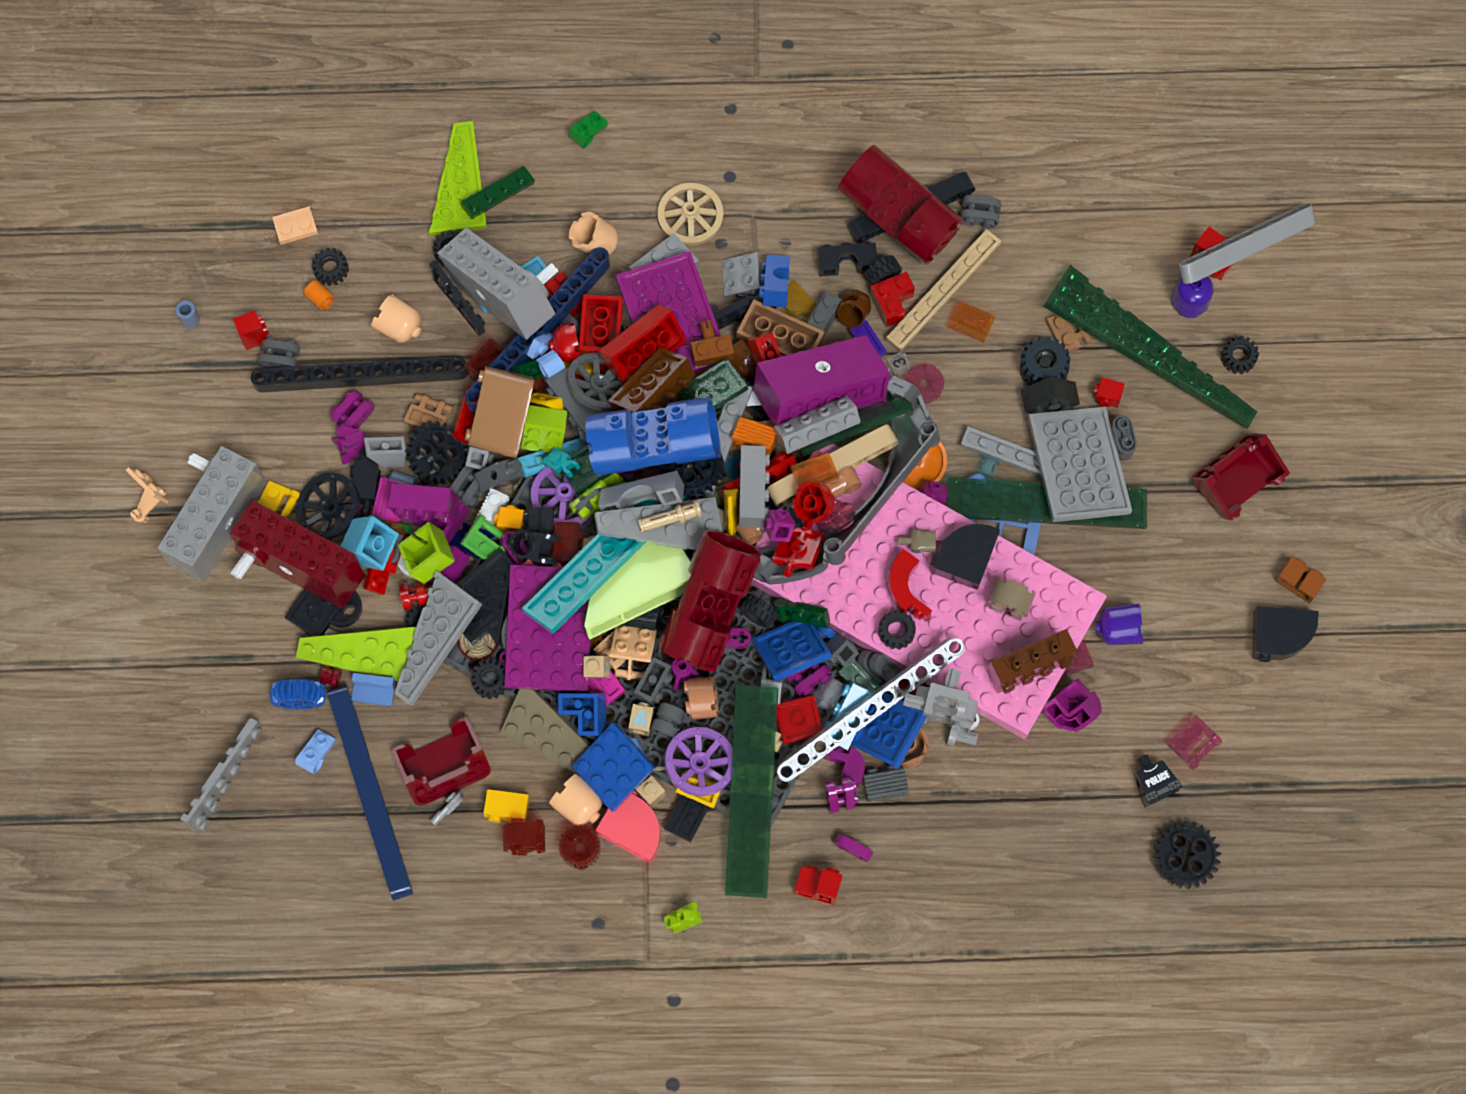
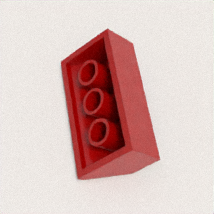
M658 304L600 349L599 352L606 366L624 385L659 347L674 352L687 340L672 310Z

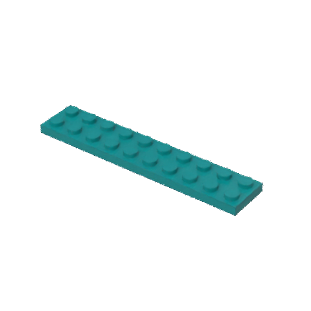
M684 495L683 501H688L687 495ZM649 499L641 501L633 507L657 505L662 503L658 500ZM597 534L522 608L523 613L554 634L646 541L643 543L635 539L624 537L620 539Z

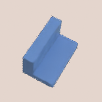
M353 673L352 682L354 687L351 698L353 702L392 706L396 686L394 678Z

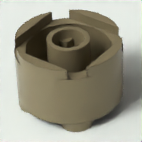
M997 578L988 601L991 605L990 609L997 613H1002V611L1010 613V617L1016 620H1022V617H1027L1036 592L1032 590V593H1029L1027 591L1028 587L1007 579L1005 583L1000 582L1001 578Z

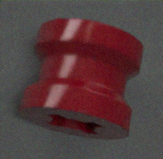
M324 665L320 675V683L323 685L329 684L333 688H337L341 679L342 669H333L329 665Z

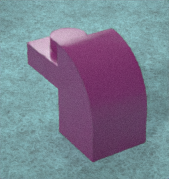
M836 747L826 754L825 760L844 766L839 782H841V778L849 776L851 780H855L856 787L859 788L865 771V762L860 752L851 747L849 754H846L843 749Z

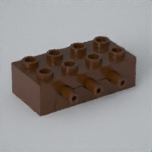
M659 347L608 402L613 411L630 409L633 413L664 408L670 401H676L677 394L683 387L688 388L690 386V380L696 374L687 357Z
M1065 629L991 661L987 673L997 693L1004 692L1006 694L1015 690V686L1021 683L1023 686L1032 683L1037 676L1046 677L1052 674L1053 669L1069 667L1072 665V661L1078 651L1068 630Z

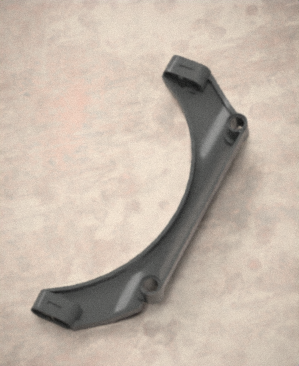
M890 376L886 399L882 404L889 414L892 431L899 443L892 448L886 472L870 498L849 518L824 533L825 540L813 569L794 568L792 576L790 578L785 577L783 572L786 566L774 564L772 560L776 548L758 549L762 554L753 578L769 585L794 582L824 572L828 568V563L839 565L845 561V553L927 451L940 443L938 426L932 421L920 391L915 385L896 376Z

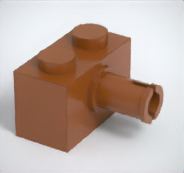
M707 320V327L705 321L700 323L704 340L691 342V353L695 368L734 360V349L730 334L715 337L711 320Z

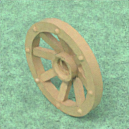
M698 183L679 184L667 191L659 203V225L667 237L675 233L685 245L693 246L705 243L712 239L722 226L723 206L721 200L713 190L705 185ZM687 192V202L682 201L676 196ZM693 192L704 195L696 202L693 201ZM711 200L716 210L700 207ZM670 201L681 207L665 211ZM681 215L672 228H670L665 218ZM700 215L715 216L716 220L713 226L710 227ZM696 221L706 231L698 236H694V222ZM684 222L688 223V236L676 233Z

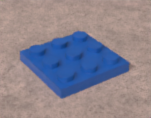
M792 621L752 638L753 644L774 682L832 658L828 647L813 625Z
M885 692L882 694L883 701H888L892 697V695ZM899 700L857 731L850 745L899 769L927 716L923 715L922 710L903 706L904 701ZM871 703L866 713H872L875 710V705Z
M611 723L572 766L612 812L616 811L656 768L617 723Z

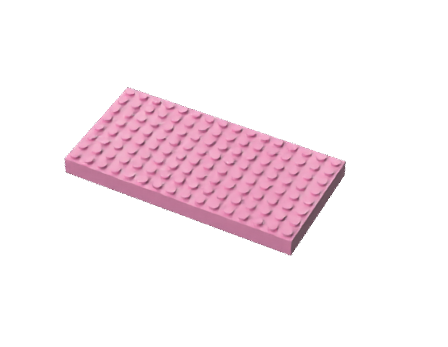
M821 439L805 466L840 449V447L826 439ZM867 462L854 468L862 482V486L853 493L843 494L835 498V508L831 516L825 521L813 523L811 530L825 533L849 518L870 498L885 472ZM903 482L845 553L846 559L842 564L832 565L828 563V568L824 572L794 582L769 585L755 578L751 582V585L776 599H786L794 603L800 602L827 608L830 617L829 628L866 650L886 655L901 670L907 668L950 636L959 638L965 645L964 652L924 683L929 686L931 682L944 686L949 668L961 671L957 689L970 692L969 698L979 703L977 713L1024 740L1027 738L1066 668L1060 669L1058 667L1053 669L1052 674L1046 677L1037 676L1032 683L1024 686L1021 683L1015 686V690L1004 694V692L997 693L987 673L990 662L1065 629L1068 630L1076 648H1078L1107 597L1105 594L1000 536L997 538L978 590L931 573L933 566H930L933 554L938 555L944 540L956 529L977 523ZM915 529L936 531L935 552L913 553L910 545H898V537H910L911 532ZM767 532L763 533V538L758 541L755 547L757 549L777 548L779 541H771ZM904 548L920 560L919 566L908 579L909 590L915 598L933 611L927 622L923 619H916L911 614V610L907 612V615H911L912 620L915 621L916 633L911 644L906 648L902 647L898 650L897 648L891 649L889 646L886 647L885 643L881 642L878 627L885 614L898 610L890 596L889 576L895 558ZM997 578H1001L1000 582L1005 583L1007 579L1028 587L1027 591L1029 593H1032V590L1036 592L1027 617H1022V620H1016L1010 617V613L1004 611L997 613L990 609L991 605L988 601ZM894 622L888 627L889 634L895 638L902 637L906 632L905 626L900 622ZM953 641L950 643L949 650L951 652L958 649V642ZM935 654L932 658L933 664H938L942 660L941 654ZM919 666L915 674L916 676H922L925 673V667Z

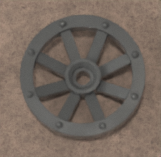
M587 353L577 357L571 363L566 376L569 391L578 402L590 409L613 411L605 395L612 397L616 391L610 389L622 387L623 384L619 380L609 381L613 375L610 369L605 375L600 374L599 363L605 364L600 353ZM592 363L593 376L584 368V364ZM578 370L586 381L575 378V371ZM579 387L586 388L589 390L586 393H583ZM592 396L598 397V398H599V401H598V400H595V399H592L591 397H592Z

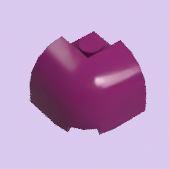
M1079 678L1047 701L1043 708V712L1056 727L1075 732L1082 730L1093 722L1102 711L1101 702L1094 691L1090 693Z

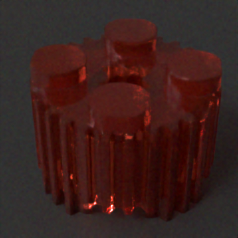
M522 818L511 819V823L503 826V851L508 852L510 850L514 856H526L533 851H537V854L545 852V825L543 820L533 819L531 822H523Z
M575 825L574 828L571 826L570 829L567 827V831H563L564 834L560 835L561 839H559L560 843L558 844L561 858L566 865L569 864L574 869L585 870L589 868V865L593 866V862L596 863V859H599L598 855L601 854V843L597 832H594L593 828L590 829V826L586 827V825L583 827L582 825H579V827ZM583 843L584 849L578 851L576 845Z

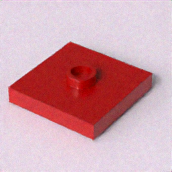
M814 695L774 704L784 745L808 740L823 730Z

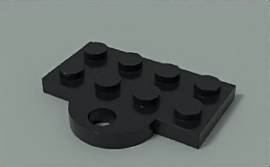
M305 589L287 613L285 619L310 636L323 635L330 625L345 628L356 623L362 614L363 604L356 591L345 607L341 609ZM348 608H354L356 613L352 617H346L345 611Z

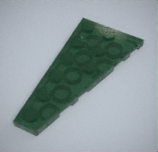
M898 397L887 402L857 409L861 423L802 447L798 451L803 456L913 411L912 404L905 397Z

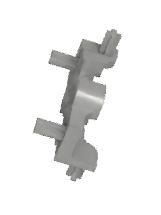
M949 668L944 686L931 682L930 687L918 686L915 695L906 693L903 706L922 710L923 715L927 716L924 721L925 724H927V721L933 720L948 724V727H951L947 745L954 746L955 741L976 746L978 734L970 731L979 703L969 698L970 692L957 689L961 671Z

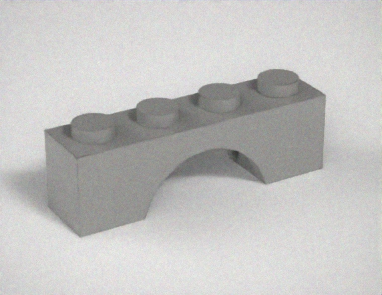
M673 471L601 489L599 508L601 511L632 508L637 503L649 499L660 501L663 507L683 502L684 484L678 472Z

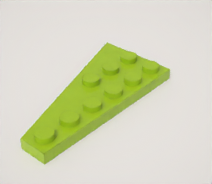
M473 121L454 123L429 236L441 235L444 231L445 234H448L450 230L454 233L455 231L462 232L465 228H468L470 231L487 228L485 212L471 220L460 205L461 201L482 190Z
M416 627L301 637L295 658L368 675L394 678L395 681H399L401 672L405 669L409 658L407 657L408 651L412 649L415 640L413 636Z

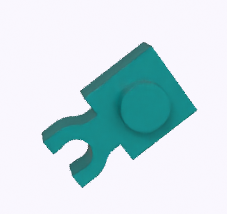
M556 447L542 461L547 468L557 474L564 471L569 478L573 476L571 471H569L571 468L577 470L580 468L576 461H573L568 454Z

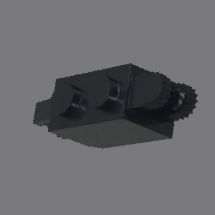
M365 447L361 448L358 460L355 459L354 466H351L350 477L353 478L352 482L359 491L361 504H365L363 509L364 517H369L371 505L375 503L381 470L376 462L366 456Z

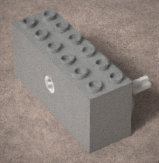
M465 228L437 252L458 289L526 340L555 315L547 299L549 296L548 291L543 285L558 272V269L552 263L535 276L530 271L518 266L468 228Z
M223 446L220 447L217 454L210 461L194 453L189 456L187 463L203 471V476L157 548L168 565L204 583L232 538L231 530L251 501L256 499L266 483L256 463Z

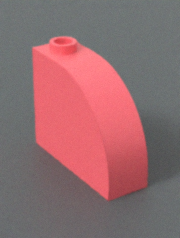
M634 791L616 811L612 812L608 808L596 829V834L651 864L660 844L659 823L651 807L637 797V793Z

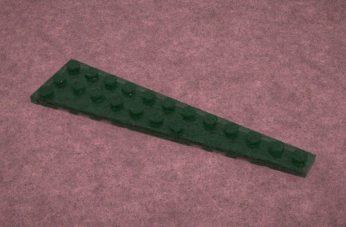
M1070 264L1043 307L1248 429L1257 414L1255 409L1233 394L1224 385L1217 384L1213 380V376L1208 372L1206 374L1197 368L1198 364L1184 358L1180 350L1143 321L1139 320L1133 313L1122 309L1118 301L1115 299L1111 300L1104 295V290L1100 287H1094L1088 282L1090 279Z

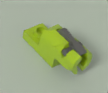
M617 473L611 474L605 480L598 481L590 489L582 493L569 504V507L573 513L579 511L578 519L582 521L595 511H601L599 508L601 489L625 484L626 482Z

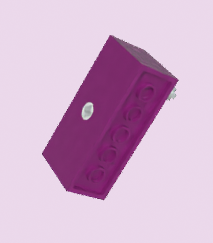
M864 335L757 363L753 391L771 422L776 426L845 396H848L857 408L883 402L886 399L890 372L868 337Z

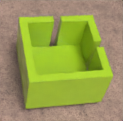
M529 405L523 429L521 449L529 451L543 449V452L550 453L554 447L562 450L567 411Z
M427 522L415 532L416 536L428 542L427 544L413 535H410L398 544L401 555L406 560L404 563L409 576L423 584L433 578L435 570L441 572L455 561L443 530L430 522Z

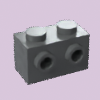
M653 657L634 691V698L642 703L649 704L650 707H653L655 703L659 704L664 695V692H662L664 686H668L673 678V674H671L672 666Z

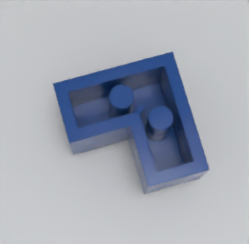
M606 693L558 694V715H578V735H601L606 730Z

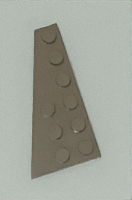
M519 689L500 732L504 736L575 774L578 773L572 766L587 751L591 744L586 738L583 739L578 735L577 729L563 715H558V710L555 707H551L540 692L530 689Z

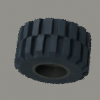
M1048 336L1046 339L1038 337L1037 341L1033 339L1030 341V345L1027 344L1021 354L1020 374H1023L1022 379L1024 382L1028 380V386L1050 376L1062 379L1067 378L1071 358L1068 349H1065L1063 343L1059 344L1058 339L1055 338L1053 341Z

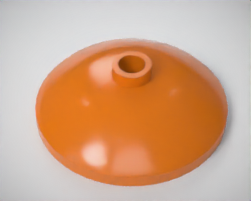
M941 442L927 451L903 483L919 491L920 487L924 488L926 480L931 482H939L947 467V454ZM892 449L890 450V453H889L888 463H889V461H890V456H891V451H892Z

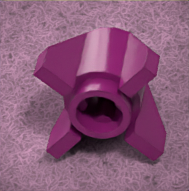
M340 425L336 427L337 436L331 439L334 444H337L339 452L343 453L340 454L342 464H347L360 453L361 448L365 447L364 438L367 437L359 429Z
M680 658L665 662L672 666V673L676 679L673 688L675 692L678 691L681 682L688 681L691 677H703L693 669L690 662Z

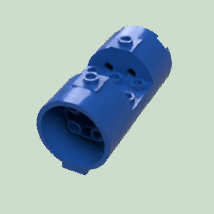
M710 397L668 403L666 408L633 413L630 409L593 414L586 418V441L589 442L591 453L589 458L596 476L641 469V467L675 462L682 464L721 457V441L717 418Z

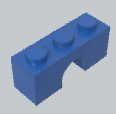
M767 255L766 262H762L760 298H763V306L787 307L790 256Z

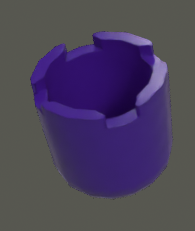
M1207 276L1188 284L1183 283L1182 277L1178 280L1171 295V304L1179 312V315L1186 318H1196L1207 311L1214 293L1211 279Z
M1139 603L1111 606L1101 611L1099 621H1095L1096 633L1101 634V638L1106 644H1143V634H1141L1140 626L1142 625V617Z

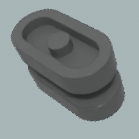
M966 195L963 197L962 207L965 210L961 211V218L964 219V225H980L992 229L999 224L1000 216L995 213L1001 210V201L999 199L977 195Z
M272 337L262 340L260 350L265 352V354L258 355L257 364L263 368L297 366V361L292 358L298 357L300 353V346L297 345V342L292 340H286V342L278 341Z
M1118 416L1114 419L1111 429L1119 460L1126 461L1133 456L1137 447V441L1131 419L1127 416Z
M465 466L450 488L461 499V503L470 509L477 505L481 491L474 475L475 468ZM469 482H472V484L469 486V488L467 489V491L464 492V490H465V488L467 487V485L469 484Z
M864 650L858 657L859 665L878 683L885 684L900 673V669L882 653Z

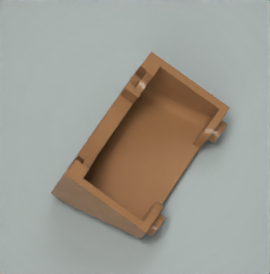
M485 366L484 371L480 370L478 382H481V390L471 429L466 430L465 441H468L467 445L516 458L534 380L532 376Z

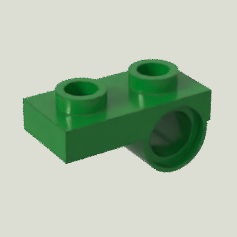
M593 111L570 127L568 136L584 149L592 142L595 135L607 128L609 122L599 113Z

